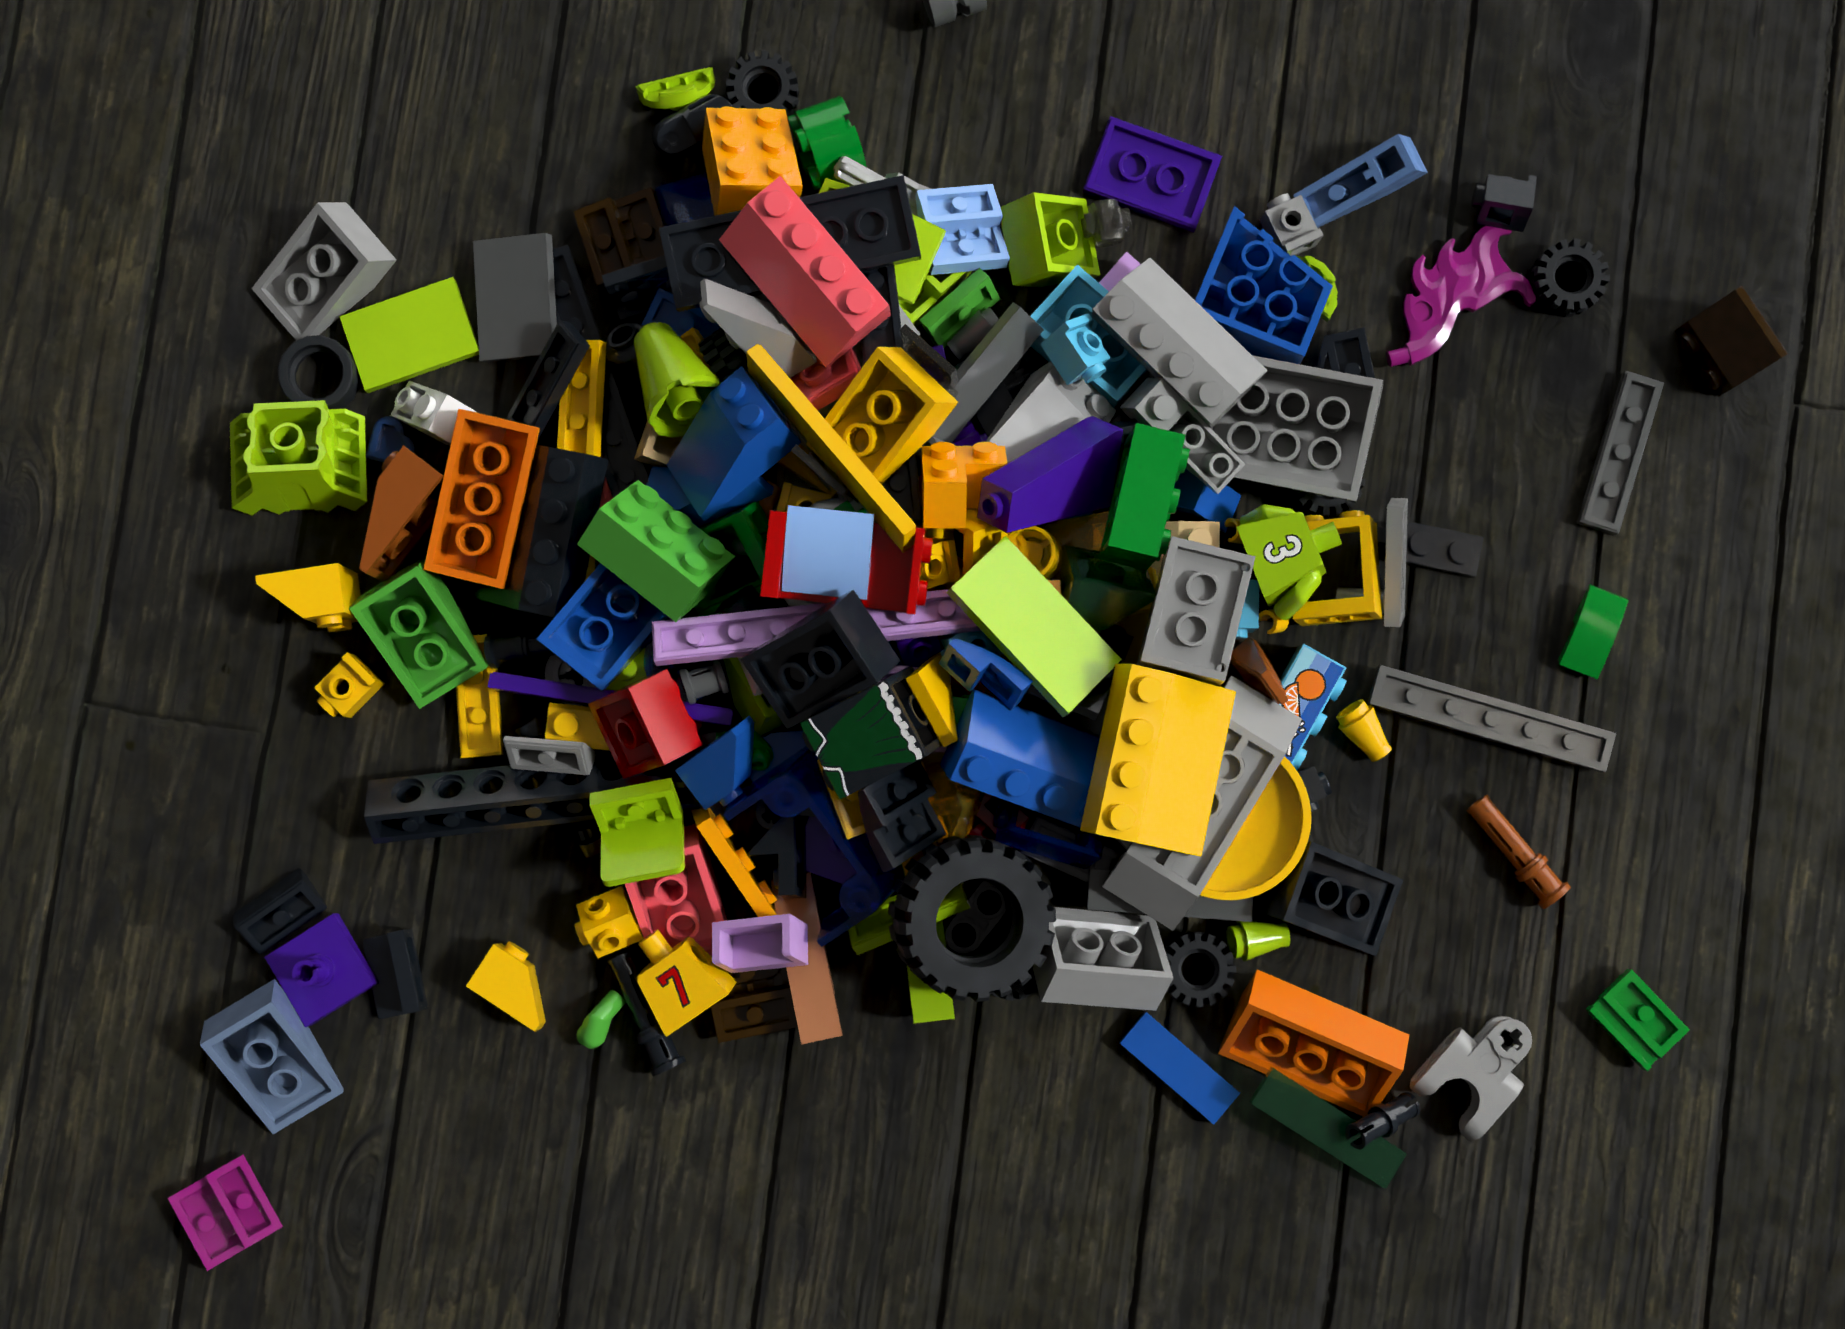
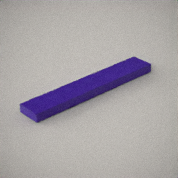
M499 672L490 673L488 688L496 691L588 705L614 692V690L607 689L601 692L595 687ZM683 701L689 716L697 723L729 728L737 724L738 714L732 709L697 703L690 705L689 702Z

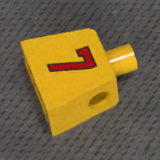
M657 929L638 943L651 963L636 977L637 982L666 1037L726 997L737 983L726 970L714 965L712 957L691 937L685 938L672 948Z

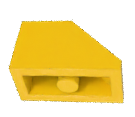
M510 941L506 945L502 943L493 944L466 987L534 1032L542 1029L546 1020L535 965L526 960L529 953Z

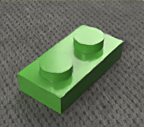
M979 268L971 276L963 280L941 302L933 306L919 321L931 342L935 346L943 345V348H945L947 342L952 339L978 309L982 312L989 306L991 308L1001 298L990 277Z

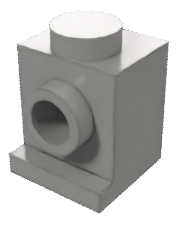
M1286 193L1274 198L1267 203L1268 210L1264 212L1260 219L1264 230L1274 237L1273 242L1290 256L1298 255L1316 247L1323 237L1321 229L1317 228L1301 195L1291 199L1289 194ZM1292 215L1297 226H1290L1286 222L1285 217Z

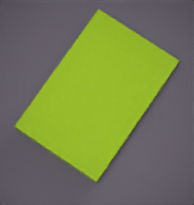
M454 277L339 316L364 390L367 393L479 355V346Z

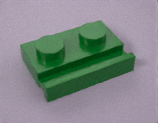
M1626 969L1598 996L1599 998L1591 1006L1589 1005L1585 1009L1644 1071H1648L1658 1058H1662L1690 1030L1632 969Z

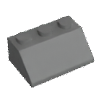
M1054 907L1056 908V921L1049 922V930L1055 933L1052 946L1044 944L1041 954L1047 958L1041 968L1035 964L1033 966L1041 1002L1156 1011L1173 980L1156 920L1147 915Z

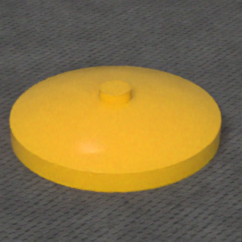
M1285 756L1200 896L1218 900H1240L1257 896L1279 884L1298 864L1310 835L1311 806L1302 778Z

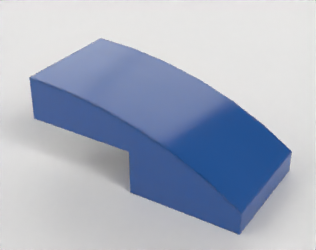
M953 639L948 644L939 662V665L969 692L981 682L1010 710L1023 700L1033 682L1025 673L1000 656L982 647L958 639Z

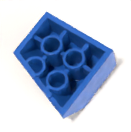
M1234 206L1195 301L1252 356L1301 364L1333 285L1296 255L1290 256L1273 242L1274 237L1264 229L1258 230L1244 218L1245 214Z

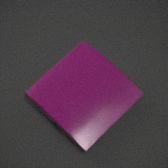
M244 1154L168 1198L207 1271L283 1227Z

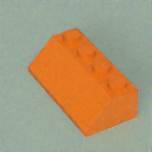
M458 409L423 570L500 589L505 588L540 431L539 427L474 411Z
M1257 969L1240 997L1218 1054L1364 1117L1368 1115L1371 1107L1383 1101L1403 1072L1409 1034Z

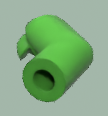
M610 990L586 1016L582 1026L577 1031V1040L581 1045L593 1049L605 1042L612 1018L625 1005L624 998L618 992Z

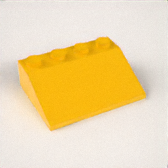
M1116 664L1080 831L1201 857L1236 691L1144 666Z

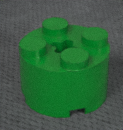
M841 96L795 111L793 115L787 116L794 140L797 139L802 151L798 153L804 174L808 175L814 190L821 189L825 178L841 183L840 180L834 177L833 168L842 156H847L867 167L855 125L852 126L850 121L844 118V115L850 112Z

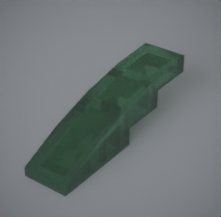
M1270 1067L1249 1101L1260 1110L1385 1189L1407 1155L1382 1137L1371 1142L1364 1149H1355L1350 1143L1361 1137V1134L1358 1133L1348 1140L1345 1136V1128L1347 1125L1356 1122L1354 1119Z

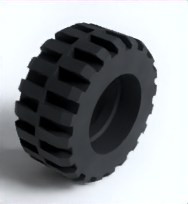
M967 835L966 838H959L957 836L944 838V844L936 846L932 843L923 849L924 856L918 861L912 858L904 867L908 870L903 880L897 878L892 889L897 892L895 902L890 901L888 914L893 918V924L889 926L891 939L896 942L898 946L896 951L901 960L910 968V971L941 994L943 992L952 999L964 1001L967 997L972 998L975 1002L989 1001V994L993 993L1001 998L1012 993L1010 985L1018 982L1022 986L1032 978L1027 971L1033 964L1041 968L1047 957L1041 954L1044 944L1052 946L1055 933L1049 930V922L1056 921V908L1050 906L1048 902L1053 897L1049 884L1041 880L1042 872L1019 851L994 839H986L979 835ZM975 878L983 879L997 886L1004 896L1006 918L1003 929L997 939L986 949L972 955L962 956L955 954L945 948L938 938L936 918L939 907L945 896L960 883Z

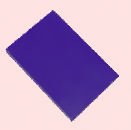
M1110 116L1082 193L1194 233L1222 156Z

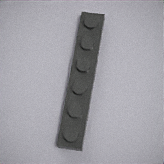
M1383 665L1377 666L1367 705H1372L1376 708L1600 773L1607 771L1616 733Z

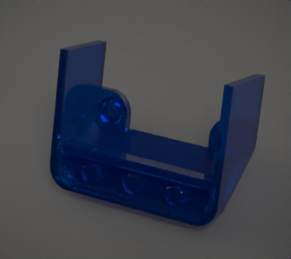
M805 746L743 788V793L727 805L723 815L729 821L760 799H763L773 813L781 817H793L808 807L812 810L857 872L848 878L840 889L839 901L842 907L822 921L817 942L823 947L873 914L895 892L892 890L897 878L901 880L905 878V872L902 864H900L896 868L883 873L866 833L846 840L817 762L819 759L816 753H812Z

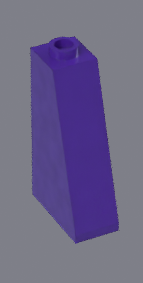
M1094 416L1087 417L982 478L977 518L1008 533L1110 507L1123 429Z

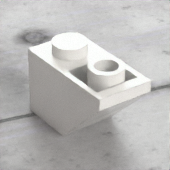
M408 381L406 387L398 393L395 399V407L390 416L450 446L458 409L474 410L448 394Z

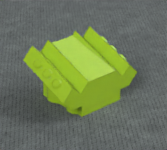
M325 400L255 403L251 413H241L230 422L231 496L233 509L253 516L263 508L280 515L290 510L314 509L329 512L337 505L356 511L367 502L365 416L348 409H328Z

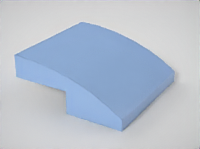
M993 184L916 191L915 198L918 217L946 231L929 269L930 275L976 271L979 268L981 270L1007 268L1010 257L1000 229L1003 214Z
M788 505L782 591L840 597L854 589L860 599L867 600L875 514Z

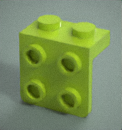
M672 778L590 793V808L601 832V880L605 886L611 887L675 875L684 870V814Z

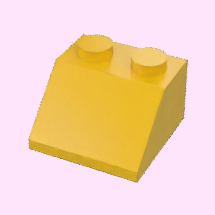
M339 563L255 576L258 586L302 618L316 623L319 628L327 627L328 632L345 631L353 628L352 622H358L349 609L360 596L358 573Z

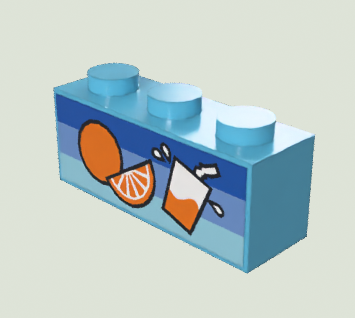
M1305 644L1296 648L1280 677L1288 701L1283 705H1279L1302 718L1285 754V757L1296 770L1299 769L1306 757L1307 751L1302 747L1309 735L1315 737L1325 723L1327 715L1323 714L1322 711L1329 699L1335 702L1347 680L1341 678L1346 670L1345 666Z

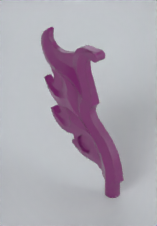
M1485 226L1473 236L1469 247L1463 252L1457 253L1453 251L1455 239H1450L1441 248L1436 264L1431 270L1424 267L1426 259L1424 255L1414 263L1411 270V282L1418 296L1406 294L1403 302V316L1409 332V339L1404 348L1386 352L1389 367L1409 363V366L1437 352L1448 339L1460 311L1468 310L1473 313L1509 291L1521 294L1526 306H1531L1536 302V296L1528 279L1519 273L1512 272L1499 254V238L1504 235H1510L1512 230Z

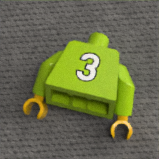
M1264 504L1243 515L1240 519L1228 518L1225 521V527L1237 529L1236 534L1232 538H1228V542L1243 544L1248 555L1256 556L1253 571L1268 606L1274 605V609L1264 610L1259 613V621H1265L1272 617L1273 627L1267 631V634H1275L1286 630L1289 619L1306 604L1321 584V578L1326 573V569L1319 553L1342 545V541L1334 522L1310 531L1303 512H1294L1291 508Z

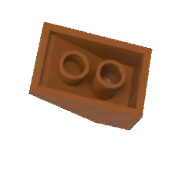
M404 445L399 452H392L382 465L381 469L383 472L377 480L359 569L382 582L397 572L432 527L444 475Z

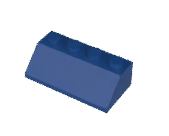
M973 689L956 726L958 740L948 745L940 763L951 781L1081 828L1100 737L1018 705L1010 710L998 698Z

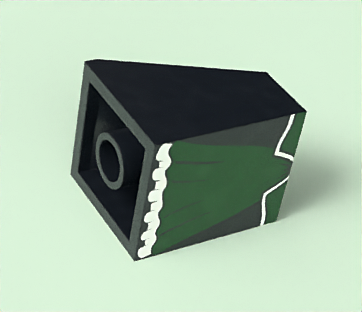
M912 665L800 723L804 730L803 739L806 746L812 753H816L823 767V778L827 786L836 792L839 799L928 756L942 746L906 682V678L915 671Z

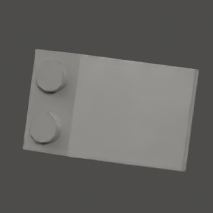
M318 202L252 287V290L297 341L306 336L320 335L339 319V316L345 314L372 291L396 262V259L347 202Z
M1050 361L1030 375L986 442L995 443L997 446H1005L1008 464L1087 417L1094 416L1109 423L1116 410L1090 382L1085 383L1082 379L1067 385Z

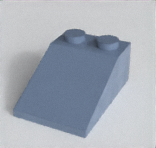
M275 979L204 1021L200 1046L272 1134L277 1133L343 1093V1086L310 1028L304 1026L286 993Z

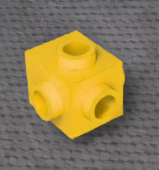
M622 886L576 904L580 921L574 924L577 935L583 946L590 944L597 958L643 940L631 901Z

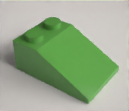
M423 556L360 595L349 608L419 709L489 666L438 573L423 570L426 556Z

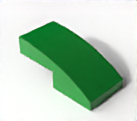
M1589 584L1572 620L1574 626L1558 658L1559 665L1598 679L1618 633L1629 600Z

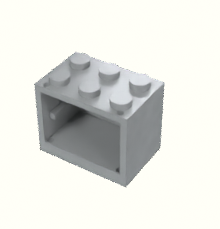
M1171 536L1167 552L1163 556L1137 665L1177 674L1215 686L1222 685L1226 680L1256 556ZM1222 665H1223L1224 668H1225V670H1224L1223 672H1221Z

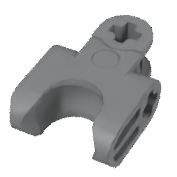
M1507 1016L1493 1017L1486 1022L1474 1038L1459 1027L1446 1037L1416 1071L1410 1080V1089L1417 1095L1426 1096L1435 1093L1446 1081L1459 1078L1464 1079L1471 1089V1102L1466 1112L1460 1118L1459 1129L1468 1141L1480 1139L1523 1089V1082L1511 1071L1529 1052L1532 1045L1531 1032L1524 1023ZM1503 1030L1511 1032L1509 1036L1513 1042L1510 1046L1503 1044L1504 1039L1500 1036Z

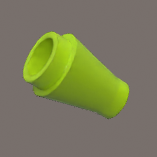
M1237 921L1235 925L1227 927L1226 940L1228 950L1232 952L1233 959L1241 958L1243 961H1247L1278 948L1288 947L1290 945L1289 928L1285 922Z

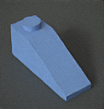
M1397 134L1300 190L1293 196L1294 198L1299 195L1302 196L1317 228L1397 191L1428 172L1411 138Z

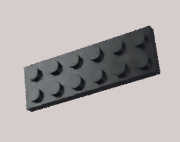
M904 175L799 197L861 272L921 260V252ZM741 210L659 228L677 312L700 307L699 302L702 300L700 281L704 279L750 296L763 294L719 241Z

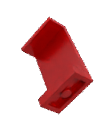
M770 510L760 596L829 603L837 599L838 597L782 591L787 512ZM874 523L867 600L860 599L865 608L905 612L906 614L915 615L917 606L925 607L928 581L920 580L922 563L930 564L933 538L925 537V528L916 527L915 543L903 553L878 523Z

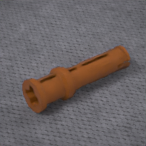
M1487 794L1484 795L1466 811L1468 814H1471L1493 843L1497 845L1517 869L1514 872L1515 878L1519 882L1524 881L1540 900L1538 903L1541 909L1549 907L1564 896L1571 886L1568 882L1562 883L1547 865L1548 858L1541 853L1535 854L1513 825L1509 823L1489 799L1490 797Z

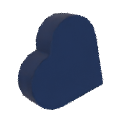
M386 416L380 418L373 427L366 458L371 461L384 463L392 452H399L403 445L416 455L417 447L409 437H406L407 431L405 426L398 419Z

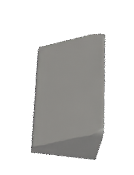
M504 736L503 739L511 769L590 775L596 759L595 750L584 742Z

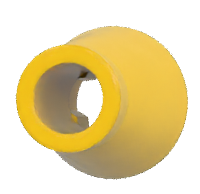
M1363 699L1348 705L1336 716L1340 723L1338 728L1368 756L1371 762L1383 758L1392 750L1386 740L1373 706H1368Z

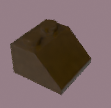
M1743 286L1732 291L1675 330L1679 336L1678 343L1686 355L1694 358L1701 369L1702 380L1708 388L1715 390L1719 396L1788 354Z

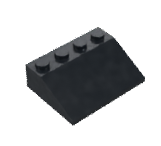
M536 445L505 588L500 589L471 582L468 597L554 618L585 582L590 554L577 544L599 509L609 459Z

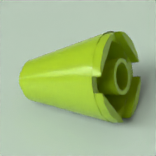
M662 322L648 323L640 329L634 338L646 417L657 434L671 438L681 437L685 435L708 394L721 384V381L670 325Z

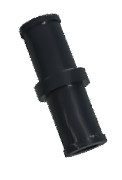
M1403 1092L1386 1104H1376L1369 1109L1368 1115L1347 1125L1345 1128L1346 1139L1348 1140L1360 1133L1361 1137L1351 1142L1350 1145L1355 1149L1361 1150L1380 1137H1390L1396 1133L1399 1125L1419 1115L1420 1104L1417 1101L1411 1106L1405 1107L1406 1103L1416 1098L1410 1092Z

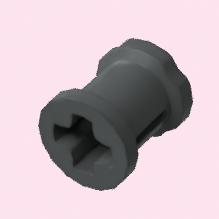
M719 659L712 660V664L693 670L679 669L690 705L695 704L697 698L719 691L723 694L729 692Z

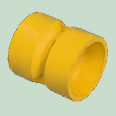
M1032 526L1012 531L1008 535L1009 540L1047 580L1051 579L1059 571L1063 562V550L1059 541L1051 533L1040 527Z

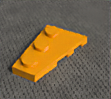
M702 806L701 809L691 810L696 827L758 917L777 915L773 903L778 900L765 879L760 883L751 872L756 866L743 847L737 850L729 838L733 835V832L722 815L715 816L710 807L707 810H704Z

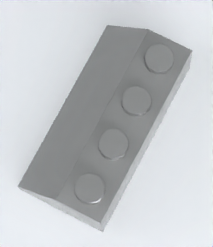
M1148 258L1122 278L1092 309V317L1155 378H1163L1210 428L1268 371L1151 258Z

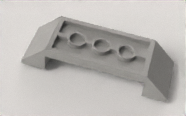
M1233 676L1229 677L1223 687L1236 691L1201 857L1131 842L1126 852L1121 854L1102 885L1104 889L1172 931L1206 886L1284 758L1302 720L1299 716Z

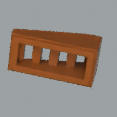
M1249 637L1233 649L1230 662L1246 685L1277 704L1283 705L1288 701L1286 692L1271 661L1256 640Z

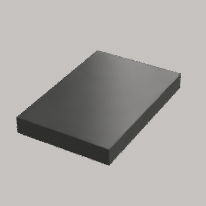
M539 233L473 241L479 361L495 362L540 357L557 325L552 235Z

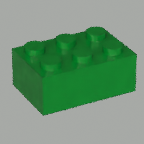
M1140 423L1134 425L1124 443L1099 552V560L1146 571L1155 561H1160L1162 554H1166L1171 530L1165 529L1166 521H1169L1170 515L1175 514L1180 497V489L1174 488V485L1178 481L1180 473L1183 474L1186 469L1190 451L1188 448H1183L1185 434Z

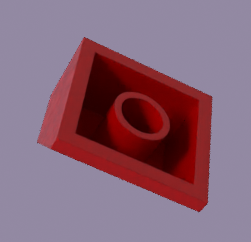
M668 669L645 677L588 704L623 779L664 766L703 745L698 735L697 725L689 716L680 697V689L671 678Z

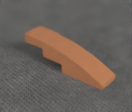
M811 872L806 873V898L790 899L779 896L778 889L775 888L774 882L771 880L772 890L778 899L774 902L777 915L791 914L808 924V965L786 967L801 1045L842 1036L843 1033Z

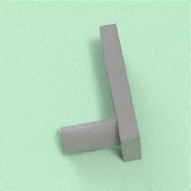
M1391 498L1387 505L1385 589H1381L1382 614H1384L1385 627H1401L1405 617L1408 498ZM1337 588L1336 599L1364 596L1363 588Z

